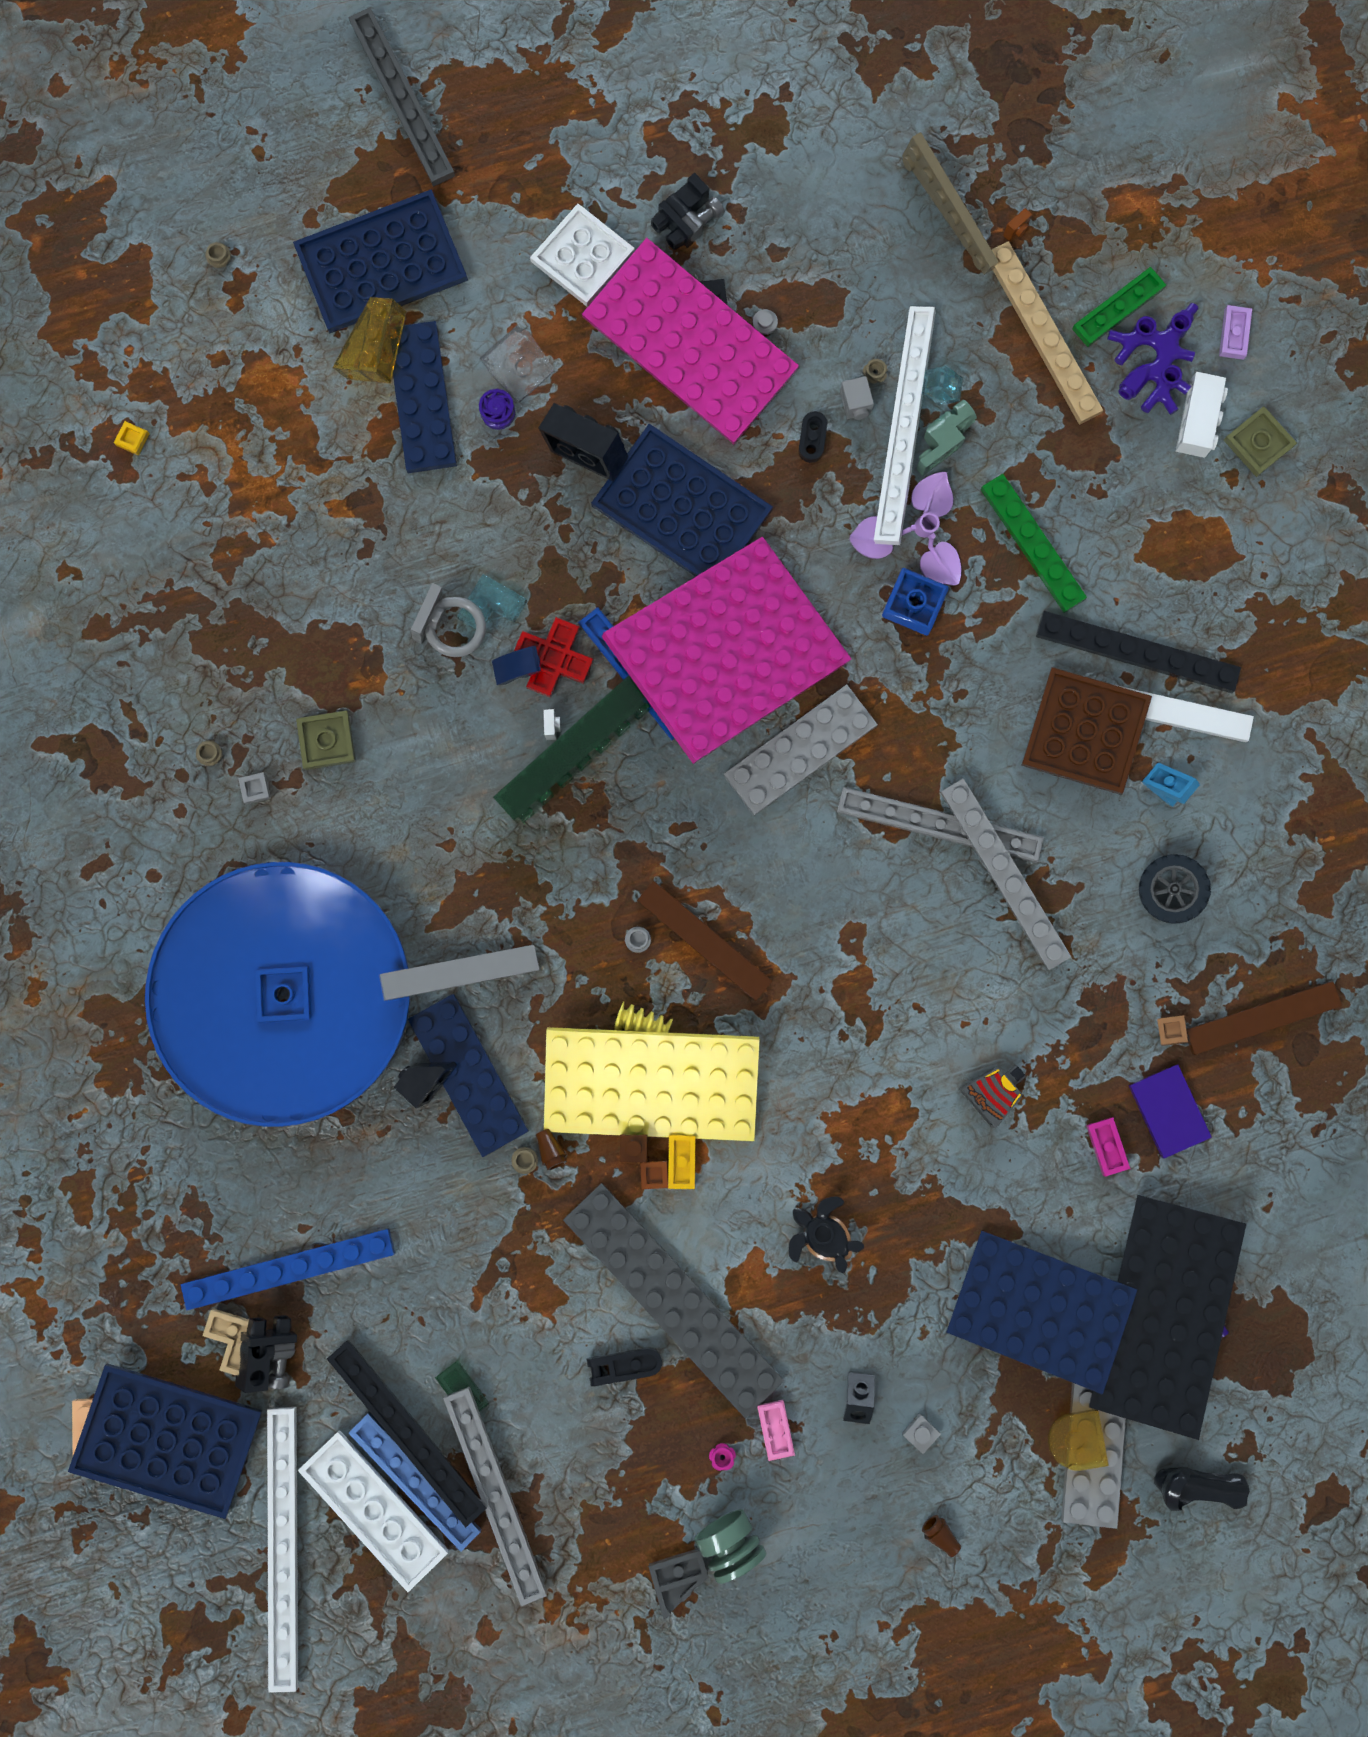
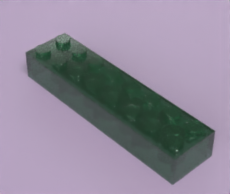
M630 675L493 797L516 823L528 821L535 814L533 809L538 804L542 806L547 804L554 797L552 792L560 786L563 789L573 780L572 774L577 769L581 772L593 762L591 757L596 752L601 755L612 745L611 739L616 734L618 737H621L631 728L630 722L635 717L640 720L649 712L650 703Z

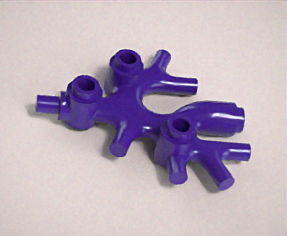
M1190 303L1185 310L1176 313L1164 331L1156 330L1155 320L1148 316L1141 317L1130 333L1109 331L1107 340L1121 343L1123 349L1114 359L1118 365H1123L1138 346L1149 345L1156 351L1155 361L1133 369L1119 385L1120 389L1118 390L1121 397L1130 400L1138 395L1148 381H1154L1156 388L1141 406L1142 411L1145 413H1149L1157 402H1161L1170 415L1175 413L1179 409L1173 401L1170 391L1176 388L1186 395L1192 387L1181 379V369L1176 365H1172V363L1177 359L1190 362L1194 359L1195 352L1181 348L1179 346V339L1183 338L1191 327L1194 320L1193 315L1199 309L1195 303Z

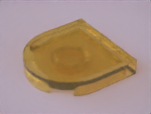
M1092 1409L1065 1414L1052 1424L1048 1434V1446L1052 1456L1059 1464L1074 1471L1109 1466L1098 1410Z

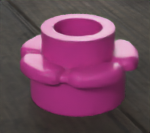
M720 1443L716 1445L715 1449H711L709 1459L712 1461L714 1469L721 1471L729 1470L733 1467L734 1459L736 1458L733 1448H729L725 1443ZM724 1455L725 1459H720V1456Z

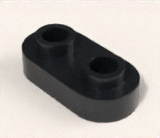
M817 411L809 412L802 421L798 453L800 458L807 463L819 461L824 452L827 419L822 413ZM815 424L819 428L817 430H812L810 428V425ZM813 448L815 453L809 454L806 450Z

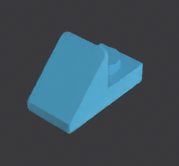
M1157 763L1142 781L1146 787L1172 807L1177 802L1185 804L1200 786L1196 778L1161 763Z

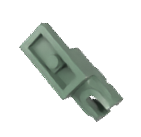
M964 399L953 406L951 412L946 411L929 424L924 440L930 448L919 456L920 460L916 468L922 477L962 447L965 440L962 434L977 419L973 408Z

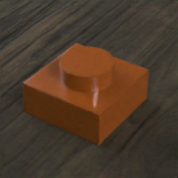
M1024 208L1007 224L1003 236L1009 242L1016 236L1021 238L1030 228L1028 224L1032 214Z
M667 1161L640 1162L642 1189L668 1188Z

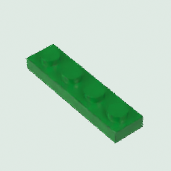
M1149 267L1074 324L1072 330L1089 347L1163 291L1166 284L1152 267Z

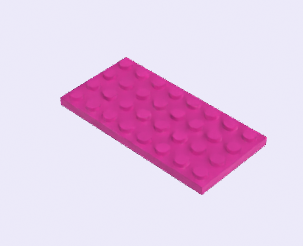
M647 237L582 313V317L733 445L799 369L797 363Z

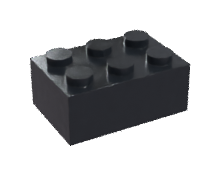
M553 403L538 427L552 453L613 482L629 457L619 432L614 427L600 425L591 416L585 415L583 417L567 405L562 407Z

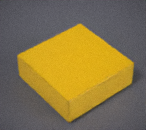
M124 421L114 444L139 456L149 436V432Z

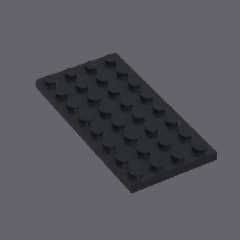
M1137 1195L1117 1281L1137 1289V1293L1104 1392L1100 1394L1092 1391L1089 1408L1199 1440L1246 1223Z

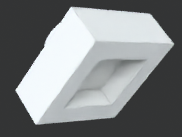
M554 709L544 710L546 740H557L556 732H561L560 717H556Z

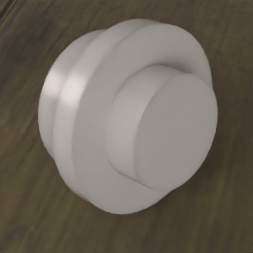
M763 309L754 315L753 327L762 335H768L777 328L778 319L771 310Z
M633 927L626 933L625 943L632 952L641 953L650 946L651 936L645 928Z

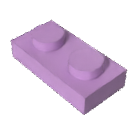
M1227 305L1224 310L1219 356L1245 359L1248 350L1252 308Z

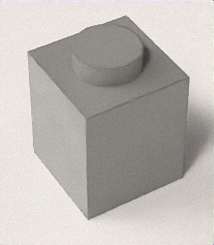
M867 377L843 381L840 394L847 419L854 418L855 420L866 418L872 413L874 405Z

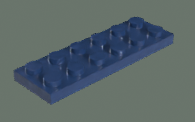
M436 321L387 328L407 473L456 467L457 462Z
M455 994L444 998L408 1019L431 1063L454 1061L457 1064L443 1086L482 1158L529 1132Z

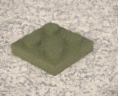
M1264 406L1224 439V442L1256 477L1297 444Z
M347 710L296 718L304 770L356 762L350 717Z

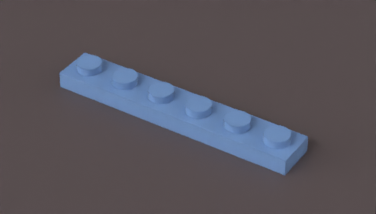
M371 1412L349 1432L350 1436L460 1552L481 1532L482 1529L474 1521L466 1528Z

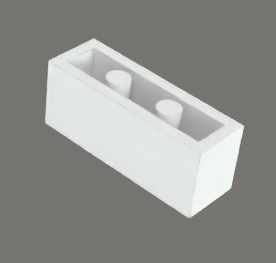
M1196 372L1191 378L1189 385L1192 387L1187 392L1175 452L1205 458L1211 450H1215L1218 442V435H1215L1216 427H1219L1223 417V411H1220L1221 403H1224L1228 388L1224 387L1226 378Z

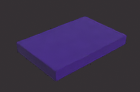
M1178 1064L1128 1085L1161 1158L1165 1159L1212 1138Z

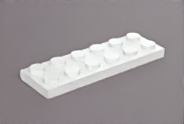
M340 1430L298 1470L407 1592L448 1554L449 1550Z

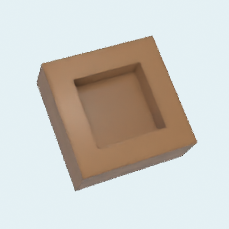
M1184 1015L1157 1019L1161 1046L1189 1043Z

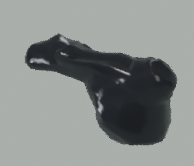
M1188 1467L1161 1469L1154 1477V1484L1161 1491L1164 1502L1171 1511H1182L1183 1506L1194 1500L1221 1502L1233 1509H1241L1247 1506L1250 1492L1246 1478L1238 1473L1226 1475L1201 1472Z

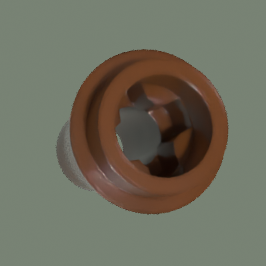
M549 1129L535 1135L538 1140L542 1165L546 1166L547 1170H553L567 1162L565 1158L567 1154Z
M934 1515L924 1523L922 1532L926 1540L944 1551L949 1557H954L958 1554L961 1545L956 1540L944 1518Z

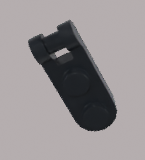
M642 1348L586 1359L587 1367L591 1369L592 1377L589 1378L591 1386L656 1375L662 1367L661 1354L654 1348ZM608 1365L610 1374L602 1375L601 1366Z

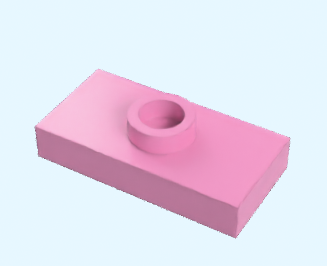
M784 1400L757 1406L768 1461L795 1456Z

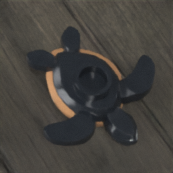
M834 1196L823 1199L818 1204L817 1216L812 1217L805 1209H793L792 1213L795 1222L804 1228V1232L794 1235L789 1242V1257L793 1262L797 1263L799 1261L802 1249L807 1246L814 1256L826 1261H835L836 1269L840 1273H845L848 1266L846 1260L851 1258L852 1252L858 1253L864 1249L862 1242L851 1241L850 1234L843 1222L834 1216H830L832 1211L844 1205L842 1198Z

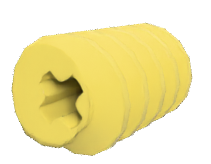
M623 1002L615 1022V1030L621 1031L624 1029V1031L668 1033L673 1019H670L665 1025L664 1016L660 1015L654 1021V1012H650L647 1017H644L643 1008L635 1014L634 1005L631 1004L627 1010H624Z

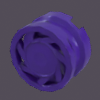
M491 389L480 398L479 411L485 425L496 430L505 429L511 425L516 413L510 394L501 389Z

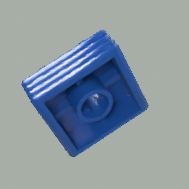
M902 568L882 617L927 636L934 625L949 587L916 572ZM914 597L919 599V604L917 606H913L912 602L910 601L913 600Z

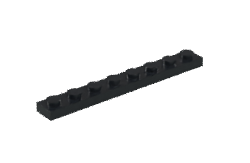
M1043 611L1036 633L1037 638L1228 693L1235 692L1241 670L1239 666L1047 611Z
M349 1340L327 1358L329 1363L465 1528L487 1509L483 1501Z

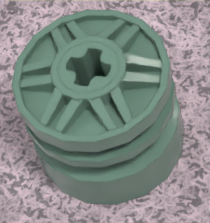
M743 1509L732 1511L718 1518L702 1529L694 1538L703 1557L716 1555L709 1562L708 1567L710 1571H715L714 1578L719 1584L745 1575L767 1555L763 1545H758L760 1540L757 1535L745 1537L752 1530V1525Z

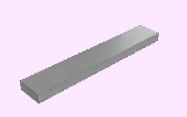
M529 945L383 973L379 975L384 1001L536 972L539 971L535 946Z

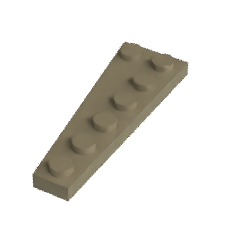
M919 132L911 138L902 155L903 164L908 171H913L962 245L971 255L976 268L985 275L994 269L998 264V260L924 136Z

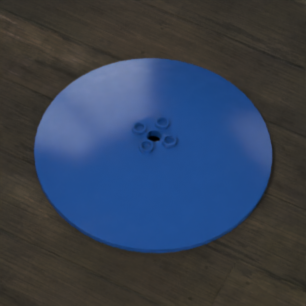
M270 862L243 867L220 876L194 893L173 915L160 935L148 967L145 986L146 1019L150 1036L160 1060L174 1081L190 1097L212 1112L230 1120L264 1127H283L315 1121L337 1112L361 1096L376 1082L396 1053L408 1020L410 996L384 1001L379 975L409 969L399 936L382 909L369 895L343 877L322 868L292 862ZM282 987H286L290 992L289 999L285 1002H280L277 999V991Z

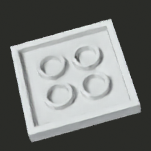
M577 204L532 254L530 260L531 263L588 307L635 252V248L580 204Z

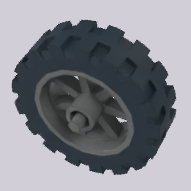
M1170 854L1157 858L1146 867L1139 882V897L1144 908L1154 918L1166 923H1184L1197 917L1205 909L1211 895V884L1207 872L1196 860L1185 855ZM1172 870V883L1170 884L1160 875ZM1176 870L1188 874L1182 881L1176 883ZM1158 879L1168 888L1155 892L1156 880ZM1189 879H1192L1195 890L1182 889L1181 886ZM1180 892L1193 895L1187 905L1182 900ZM1170 894L1165 905L1158 901L1156 895ZM1176 895L1181 908H1168L1173 896Z

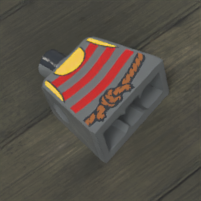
M1014 1065L1006 1073L999 1067H994L963 1085L959 1090L990 1127L996 1128L1022 1098L1023 1095L1016 1085L1026 1075L1017 1065Z

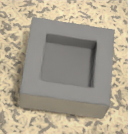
M264 772L238 778L245 804L271 799L267 777Z
M919 1413L902 1435L924 1454L941 1433Z

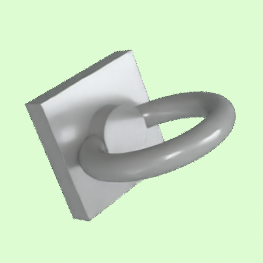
M432 583L412 625V639L422 644L425 637H427L430 645L443 655L449 657L466 656L474 652L484 640L486 634L485 617L480 608L466 598L447 597L443 599L442 587ZM461 607L469 611L476 623V631L472 640L466 645L451 647L441 642L437 637L435 630L442 620L445 609Z

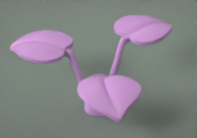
M939 472L926 477L913 489L911 495L912 505L915 509L924 512L914 525L902 531V535L915 531L920 537H928V548L930 551L924 553L920 559V569L923 576L944 585L955 586L959 584L961 578V563L957 551L947 542H940L933 547V541L936 537L934 532L940 524L939 517L946 515L953 505V494L948 482L947 473ZM877 516L864 519L850 535V542L853 547L862 555L872 559L884 558L893 549V545L875 544L874 542Z

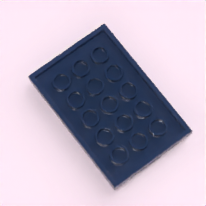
M432 189L293 242L329 334L468 281Z
M651 424L647 425L628 451L629 457L614 482L608 479L591 502L593 508L695 577L746 547L773 510V506Z
M981 1231L946 1333L1103 1394L1137 1289Z
M107 1363L104 1366L68 1472L226 1519L263 1410Z

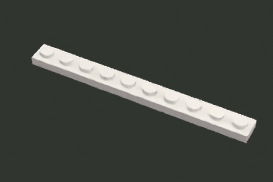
M910 306L875 528V544H901L935 321V307Z
M280 1407L267 1410L268 1693L296 1692L298 1689L297 1407Z

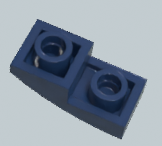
M536 646L523 648L492 660L497 685H506L518 678H527L541 671L540 658L537 654Z

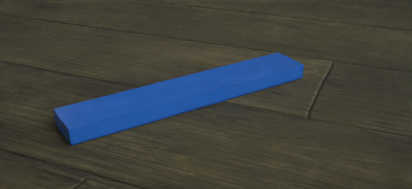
M597 607L580 620L578 624L671 741L675 739L602 638L603 633L614 626Z

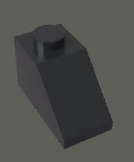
M453 1061L420 1063L412 1067L407 1066L399 1073V1081L394 1088L415 1108H419L432 1100L457 1064Z

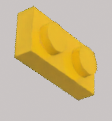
M669 1135L668 1189H695V1135Z

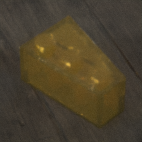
M370 297L333 369L349 380L391 383L406 311L393 299Z

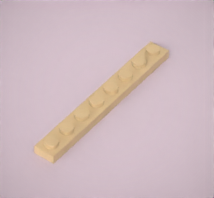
M1009 241L992 249L998 260V264L994 267L993 271L1078 424L1080 425L1100 415L1103 412L1100 403Z

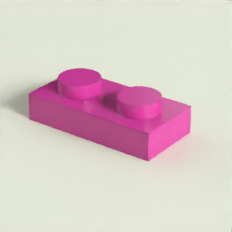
M1111 1117L1086 1125L1102 1175L1106 1177L1130 1169L1114 1118Z

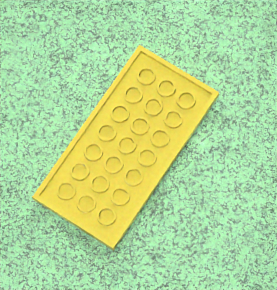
M547 1027L544 1130L549 1129L551 1132L602 1135L640 1134L648 1135V1137L695 1135V1139L754 1141L760 1039L754 1036Z

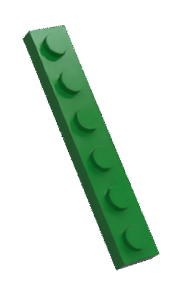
M1004 474L983 485L980 490L1063 613L1086 600L1087 596Z

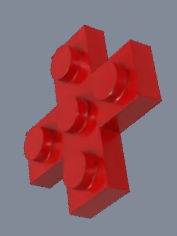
M556 617L546 640L522 631L514 651L536 646L541 668L540 672L530 676L526 686L527 689L551 698L560 675L582 684L585 683L594 660L571 650L580 630L579 626Z

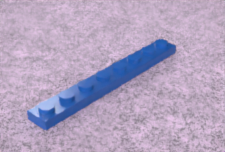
M388 1228L181 1284L186 1311L395 1255L390 1229Z

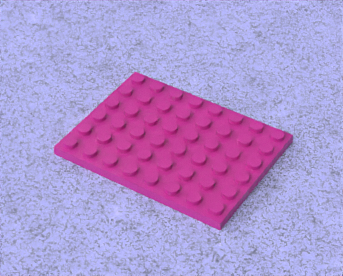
M763 536L605 631L602 635L604 641L693 764L851 660V657Z

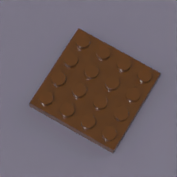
M1052 667L1021 766L1122 795L1152 696Z

